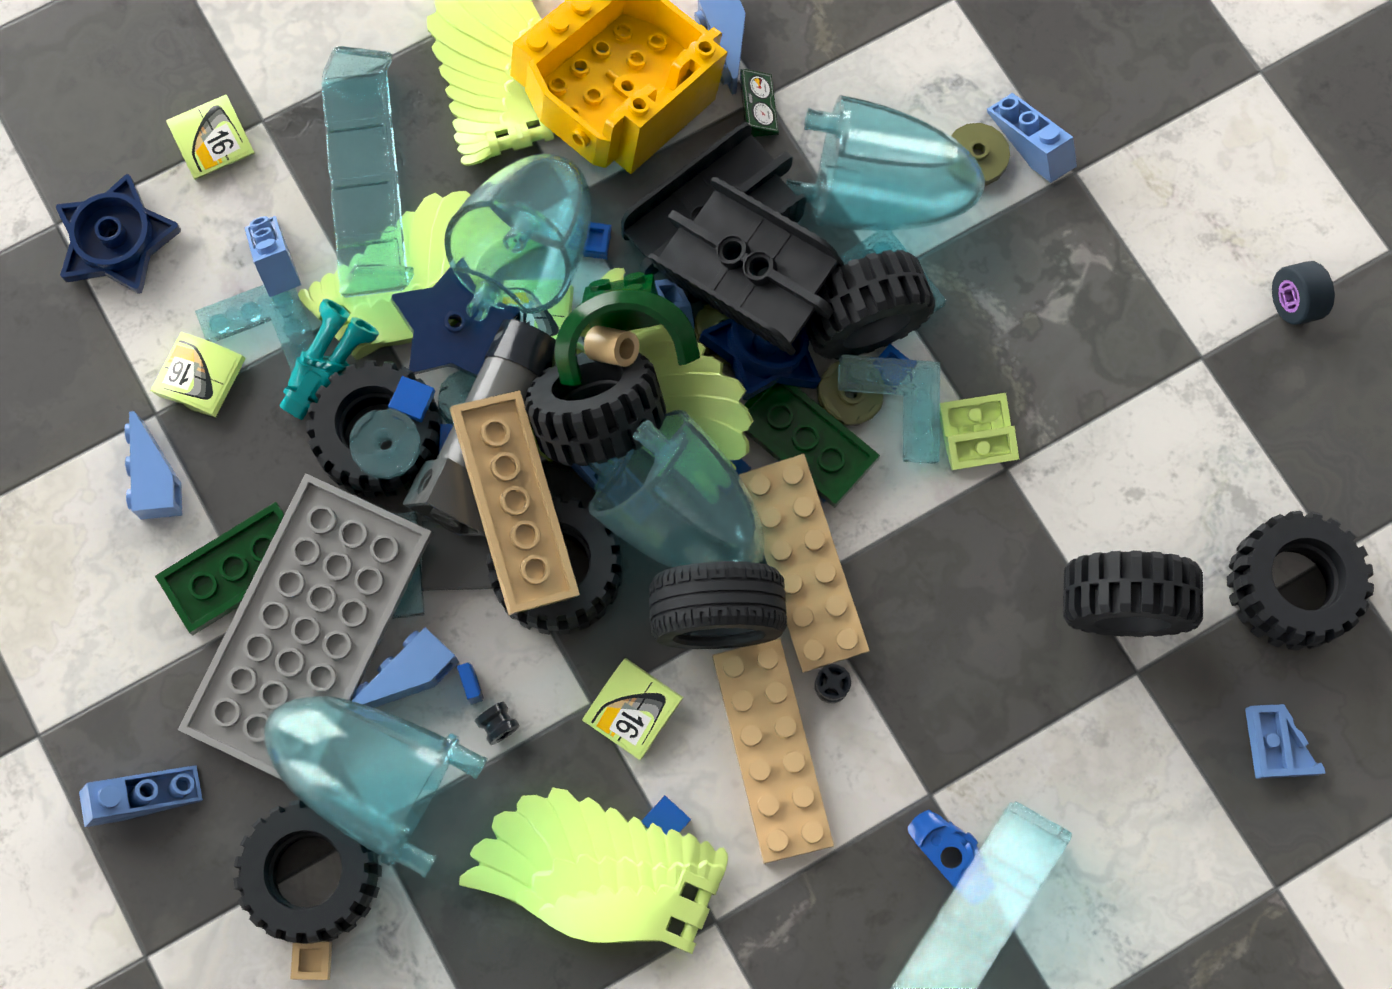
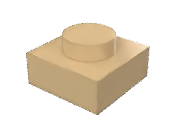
M317 942L313 944L293 943L290 979L330 980L332 942Z

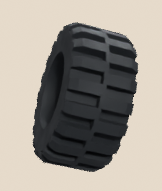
M886 250L879 254L872 253L863 258L848 261L847 264L841 267L837 266L834 268L816 294L829 303L834 310L833 314L827 319L814 311L804 327L813 350L821 357L829 360L832 358L836 360L844 359L845 357L853 358L860 354H867L875 351V349L886 347L892 344V342L908 336V333L916 331L933 314L935 298L917 257L904 250H896L895 252Z
M582 352L577 354L582 376L581 385L561 384L556 365L543 371V375L536 377L531 387L528 388L524 405L539 449L551 460L568 466H572L573 463L579 466H589L590 463L595 462L602 464L615 457L617 459L624 457L631 450H638L646 440L650 441L656 435L666 415V405L654 366L640 352L634 363L628 367L593 361Z
M375 360L365 361V367L357 368L354 363L345 367L347 370L345 374L339 376L335 372L328 378L331 384L327 388L320 386L315 393L319 400L318 403H310L308 414L312 420L306 422V431L311 438L309 441L311 450L331 480L338 486L344 485L348 492L357 495L362 491L366 497L377 498L378 492H384L387 497L397 495L396 489L402 486L408 491L423 462L436 460L439 455L440 424H443L435 399L433 397L422 423L406 417L408 424L405 434L392 449L377 455L355 453L347 446L345 441L346 429L352 418L366 407L377 404L389 405L402 376L425 384V382L421 378L416 379L413 371L406 367L398 370L396 363L385 361L382 367L378 366Z
M551 495L563 537L578 542L588 556L589 566L587 575L577 586L579 596L509 616L512 619L516 618L521 626L529 630L533 627L542 634L550 635L551 631H559L560 635L570 634V629L579 627L580 630L589 627V621L595 617L599 620L606 613L605 608L608 604L614 603L617 597L618 586H621L623 565L620 544L617 536L613 533L612 525L606 518L602 519L600 517L599 511L591 505L586 508L582 506L581 500L573 497L567 502L562 501L561 495ZM491 553L487 554L488 577L499 603H501L508 614Z
M1290 511L1285 516L1279 514L1262 523L1242 540L1236 548L1237 553L1231 557L1228 567L1233 572L1227 576V587L1234 588V593L1229 595L1231 605L1239 606L1241 613L1237 616L1243 624L1249 621L1253 626L1250 631L1258 638L1263 635L1269 637L1268 644L1279 647L1285 643L1288 650H1300L1305 646L1308 649L1317 648L1351 630L1359 623V617L1366 614L1370 606L1366 599L1373 596L1374 584L1368 582V578L1374 575L1372 564L1365 563L1364 557L1368 553L1364 545L1358 548L1353 541L1357 536L1350 529L1346 532L1339 528L1341 522L1332 517L1324 521L1322 520L1323 515L1321 513L1312 511L1303 516L1302 511ZM1282 552L1298 553L1316 564L1326 583V597L1322 607L1317 610H1304L1290 604L1281 596L1275 586L1272 575L1274 558Z
M1110 551L1108 553L1097 552L1092 553V555H1082L1077 559L1070 560L1064 569L1063 617L1073 629H1081L1082 632H1093L1099 635L1157 637L1177 635L1181 632L1187 633L1192 631V629L1198 628L1203 620V572L1198 563L1190 558L1180 557L1176 554H1162V552Z
M311 799L310 802L296 800L289 802L287 807L277 806L271 809L268 818L265 820L259 818L252 825L255 831L250 837L244 836L240 843V846L244 847L242 856H236L234 867L239 868V877L233 878L234 888L241 893L242 897L238 899L242 910L249 912L251 915L249 920L256 927L264 929L266 934L287 942L301 944L329 942L337 939L338 935L343 932H350L357 926L356 922L361 917L367 916L371 910L369 904L373 897L377 898L380 890L377 887L378 877H382V866L378 863L380 852L378 845L371 838V832L351 813L334 804L331 805L320 800ZM307 837L324 839L333 845L340 855L342 872L339 884L334 893L320 905L313 907L293 905L281 895L278 888L277 869L280 859L285 851L300 839Z

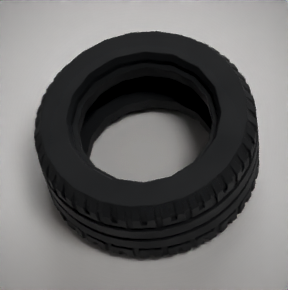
M742 561L695 563L664 570L658 573L649 585L651 634L661 645L682 649H726L773 641L781 637L787 627L784 578L775 567Z

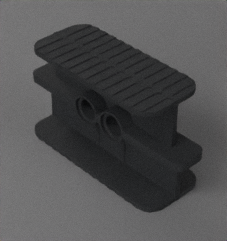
M748 122L736 126L733 131L727 133L725 137L719 139L705 152L703 151L700 156L694 158L689 164H686L680 171L678 170L672 177H669L663 184L661 183L655 190L653 189L647 196L641 198L638 203L636 202L624 213L621 220L622 238L625 241L631 240L646 257L639 266L640 272L644 273V275H654L659 271L653 266L654 264L648 259V256L652 253L659 257L678 231L667 217L674 210L689 220L694 221L715 191V188L710 183L713 177L727 182L730 186H734L737 190L772 208L773 211H777L782 216H786L791 221L798 223L804 215L807 198L803 194L796 196L781 179L792 167L793 157L786 151L776 159H773L751 135L752 126ZM742 251L733 254L730 260L738 258ZM688 293V300L691 303L700 301L699 298L697 299L691 293Z
M713 177L710 183L715 188V191L695 220L691 221L672 210L667 218L678 231L659 257L650 253L648 259L670 282L675 283L679 288H683L689 294L691 293L705 304H709L710 307L717 309L731 320H735L736 323L761 336L762 339L769 341L780 350L793 355L796 350L791 344L814 311L827 319L833 314L834 310L829 303L816 294L834 268L845 264L841 256L825 239L820 238L805 227H801L786 216H782L779 212L773 211L772 208L765 206L760 201H756L753 197L737 190L734 186H730L727 182ZM742 251L738 258L730 260L733 254ZM769 267L764 275L757 276L761 269Z

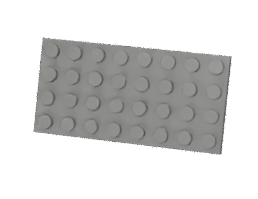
M305 473L178 730L302 790L308 791L350 706L349 703L353 700L354 691L359 687L433 532Z

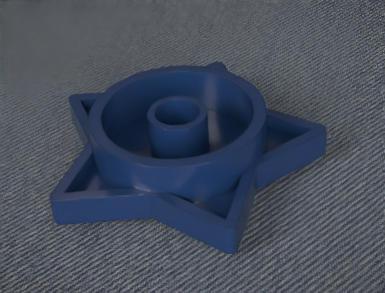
M126 174L105 193L94 195L82 202L56 205V210L70 239L60 276L65 282L107 276L140 294L144 288L150 256L181 232V228L175 221L146 209L133 179L129 174Z
M457 258L433 287L395 293L391 296L392 304L413 333L409 370L413 371L414 375L452 367L476 378L501 322L507 319L514 320L520 312L519 307L482 293L462 258ZM448 320H458L461 325L454 328L450 326Z
M730 318L703 330L699 337V341L732 365L736 379L746 389L745 394L742 396L745 401L776 383L816 389L821 381L808 350L809 337L805 327L802 328L791 344L796 350L793 355L780 350L777 346L772 345L769 341L762 339L761 336L754 334L751 330L746 329L743 325L736 323L735 320Z

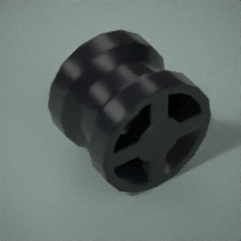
M837 664L823 667L814 682L816 695L826 703L842 701L851 687L849 672Z
M504 701L490 707L475 719L477 726L486 731V739L490 745L504 740L520 726L516 719L510 718L508 715V707Z

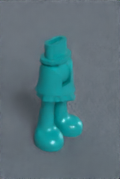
M323 299L320 303L319 312L322 317V325L309 349L301 351L300 357H297L288 386L283 390L286 395L279 405L283 410L300 420H303L306 416L310 403H318L319 400L315 393L320 386L327 388L331 384L328 378L335 372L339 376L344 374L345 367L349 366L346 360L359 344L375 341L379 335L378 330L371 324L360 318L353 317L330 357L323 356L337 332L350 316L345 308L329 299Z

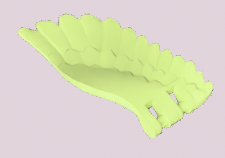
M435 0L436 12L427 16V29L436 39V42L431 47L436 58L443 63L439 67L440 74L450 84L445 91L447 96L454 100L449 104V108L452 114L457 117L452 123L457 132L454 135L455 141L460 145L457 150L464 155L461 158V164L465 166L475 165L491 157L501 155L500 151L513 148L516 151L533 146L532 142L544 139L545 142L554 140L553 132L540 122L525 91V87L510 76L513 42L542 20L532 0ZM540 124L539 127L528 129L530 126ZM509 133L507 136L496 138L498 135Z
M467 191L452 192L444 198L437 193H433L423 199L415 212L406 211L399 219L396 229L390 227L383 233L378 245L371 243L367 247L364 256L357 254L352 259L349 268L342 265L336 270L335 274L328 273L323 276L320 282H313L308 290L301 289L298 296L302 304L320 321H322V317L319 312V306L323 299L332 300L349 312V318L335 335L338 341L342 338L353 317L368 322L378 330L379 335L375 341L359 344L352 351L351 355L356 360H359L381 347L412 342L413 333L392 304V294L433 287L457 258L463 259L479 289L483 292L498 271L519 258L541 249V242L531 235L520 233L525 227L520 219L507 215L498 216L499 208L494 201L485 198L472 199V195ZM455 319L448 320L450 326H454L459 322Z
M614 268L608 271L601 279H609L610 282L624 280L626 272L624 268ZM589 324L585 327L580 336L586 337V334L590 330ZM662 324L630 330L639 340V352L648 358L654 366L666 405V415L660 430H657L656 435L650 441L646 440L642 448L681 476L708 505H714L718 501L719 491L717 484L731 486L735 480L736 467L730 460L742 459L749 453V441L743 432L750 428L753 419L748 409L740 402L746 389L738 379L723 375V362L714 357L704 356L706 348L701 343H697L700 358L686 365L679 366L672 338ZM577 342V354L582 352L586 354L584 346Z
M552 788L548 798L538 795L522 796L517 803L516 812L504 811L494 816L492 829L497 839L485 838L473 847L470 855L479 862V866L473 867L462 874L459 885L504 897L522 906L554 929L575 939L590 943L662 941L693 954L696 943L693 941L698 929L702 930L710 911L707 908L712 895H716L728 864V853L724 848H718L715 851L708 841L700 844L697 838L690 833L682 837L679 832L671 829L665 835L663 830L654 823L646 829L641 820L636 817L627 822L623 815L614 808L610 807L605 812L597 802L589 797L578 802L568 790ZM686 883L698 888L694 901L681 896ZM672 917L685 923L680 936L667 931Z

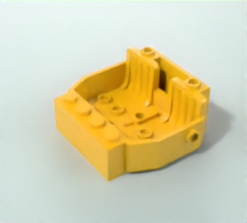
M565 0L513 42L510 76L525 87V91L540 122L592 165L607 168L615 161L632 174L715 101L727 51L720 46L722 33L713 27L708 31L703 25L695 22L669 0Z

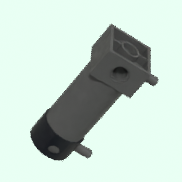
M512 319L503 320L464 403L521 391L525 404L528 388L531 387L536 377H541L543 371L547 368L556 366V339L524 322ZM453 424L437 459L423 462L402 505L460 536H483L485 531Z

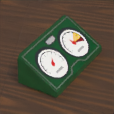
M740 69L744 120L752 126L751 135L753 137L779 135L772 74Z

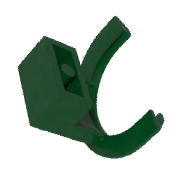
M636 272L626 275L623 278L624 280L610 282L609 279H600L593 281L588 287H585L582 303L566 317L557 335L555 360L561 384L581 385L582 376L577 359V342L588 324L590 329L594 326H604L625 331L662 324L672 338L679 366L686 365L700 358L694 329L686 315L674 303L658 295L653 274L644 275L642 272Z

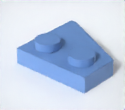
M1284 704L1257 705L1245 708L1256 779L1325 774V768L1322 763L1316 764L1306 748V745L1309 743L1303 733L1295 727L1293 718Z

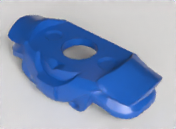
M926 810L916 816L909 824L908 832L918 847L957 892L970 904L978 905L987 900L995 890L996 885L991 873L985 866L987 862L977 846L978 841L970 832H964L951 821L947 822L939 814L931 810ZM947 847H956L962 854V862L956 868H947L941 862V853Z

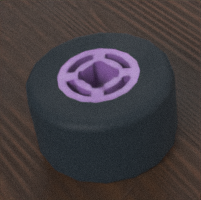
M1306 261L1282 267L1276 272L1272 281V298L1275 308L1282 319L1291 325L1323 319L1330 314L1334 306L1335 291L1333 281L1324 266L1315 261Z

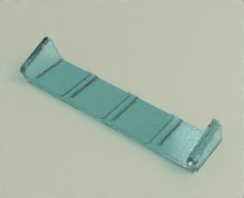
M337 46L332 49L325 65L321 86L327 132L329 177L332 189L331 200L337 247L339 292L341 296L348 298L402 291L412 280L414 268L406 264L387 71L392 62V54L386 51Z
M1017 801L1008 803L1000 819L890 989H977L1039 888L1070 842L1072 833Z

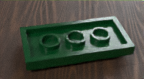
M776 383L750 398L744 404L753 419L750 428L744 431V433L778 461L805 454L817 494L834 508L880 458V455L797 386Z
M277 502L272 503L155 575L184 626L192 636L239 607L285 515Z

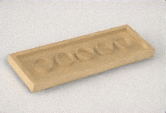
M521 391L452 406L450 408L451 416L508 615L579 596V590Z
M805 454L739 474L767 564L775 567L784 578L787 626L802 672L805 673L870 652Z
M781 639L713 654L714 667L763 864L833 847L834 844Z

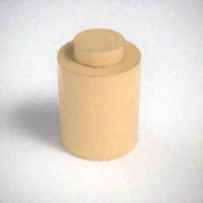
M594 326L586 334L584 350L587 357L593 361L628 367L634 363L638 356L639 340L631 331Z

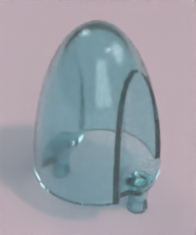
M839 95L832 113L809 107L806 112L804 130L826 133L816 183L796 181L787 178L785 183L796 196L803 194L807 198L806 203H811V206L814 207L815 224L817 226L860 231H897L940 224L969 211L981 199L985 190V177L978 161L968 149L949 134L900 110L845 95Z
M541 153L521 158L503 167L483 182L464 201L449 221L444 238L446 256L459 281L475 295L466 307L467 314L470 317L473 316L476 310H479L474 320H484L492 306L504 309L509 305L517 307L523 314L539 313L558 304L567 293L583 259L592 218L591 194L588 182L581 169L573 161L553 153Z
M674 410L666 413L660 430L650 420L642 423L637 428L638 432H635L633 438L643 445L638 450H631L627 452L626 456L619 459L617 457L613 460L609 459L606 463L598 464L595 462L589 464V467L598 474V482L594 487L597 492L589 502L590 514L610 531L646 556L669 568L720 561L762 563L765 541L762 523L756 506L731 462L686 411Z
M304 697L284 703L270 714L264 728V742L274 768L287 787L301 801L341 832L381 855V862L385 865H395L398 862L421 874L424 878L431 870L437 856L409 843L408 840L427 810L449 765L477 779L488 759L460 745L459 736L450 733L445 738L393 714L337 697Z

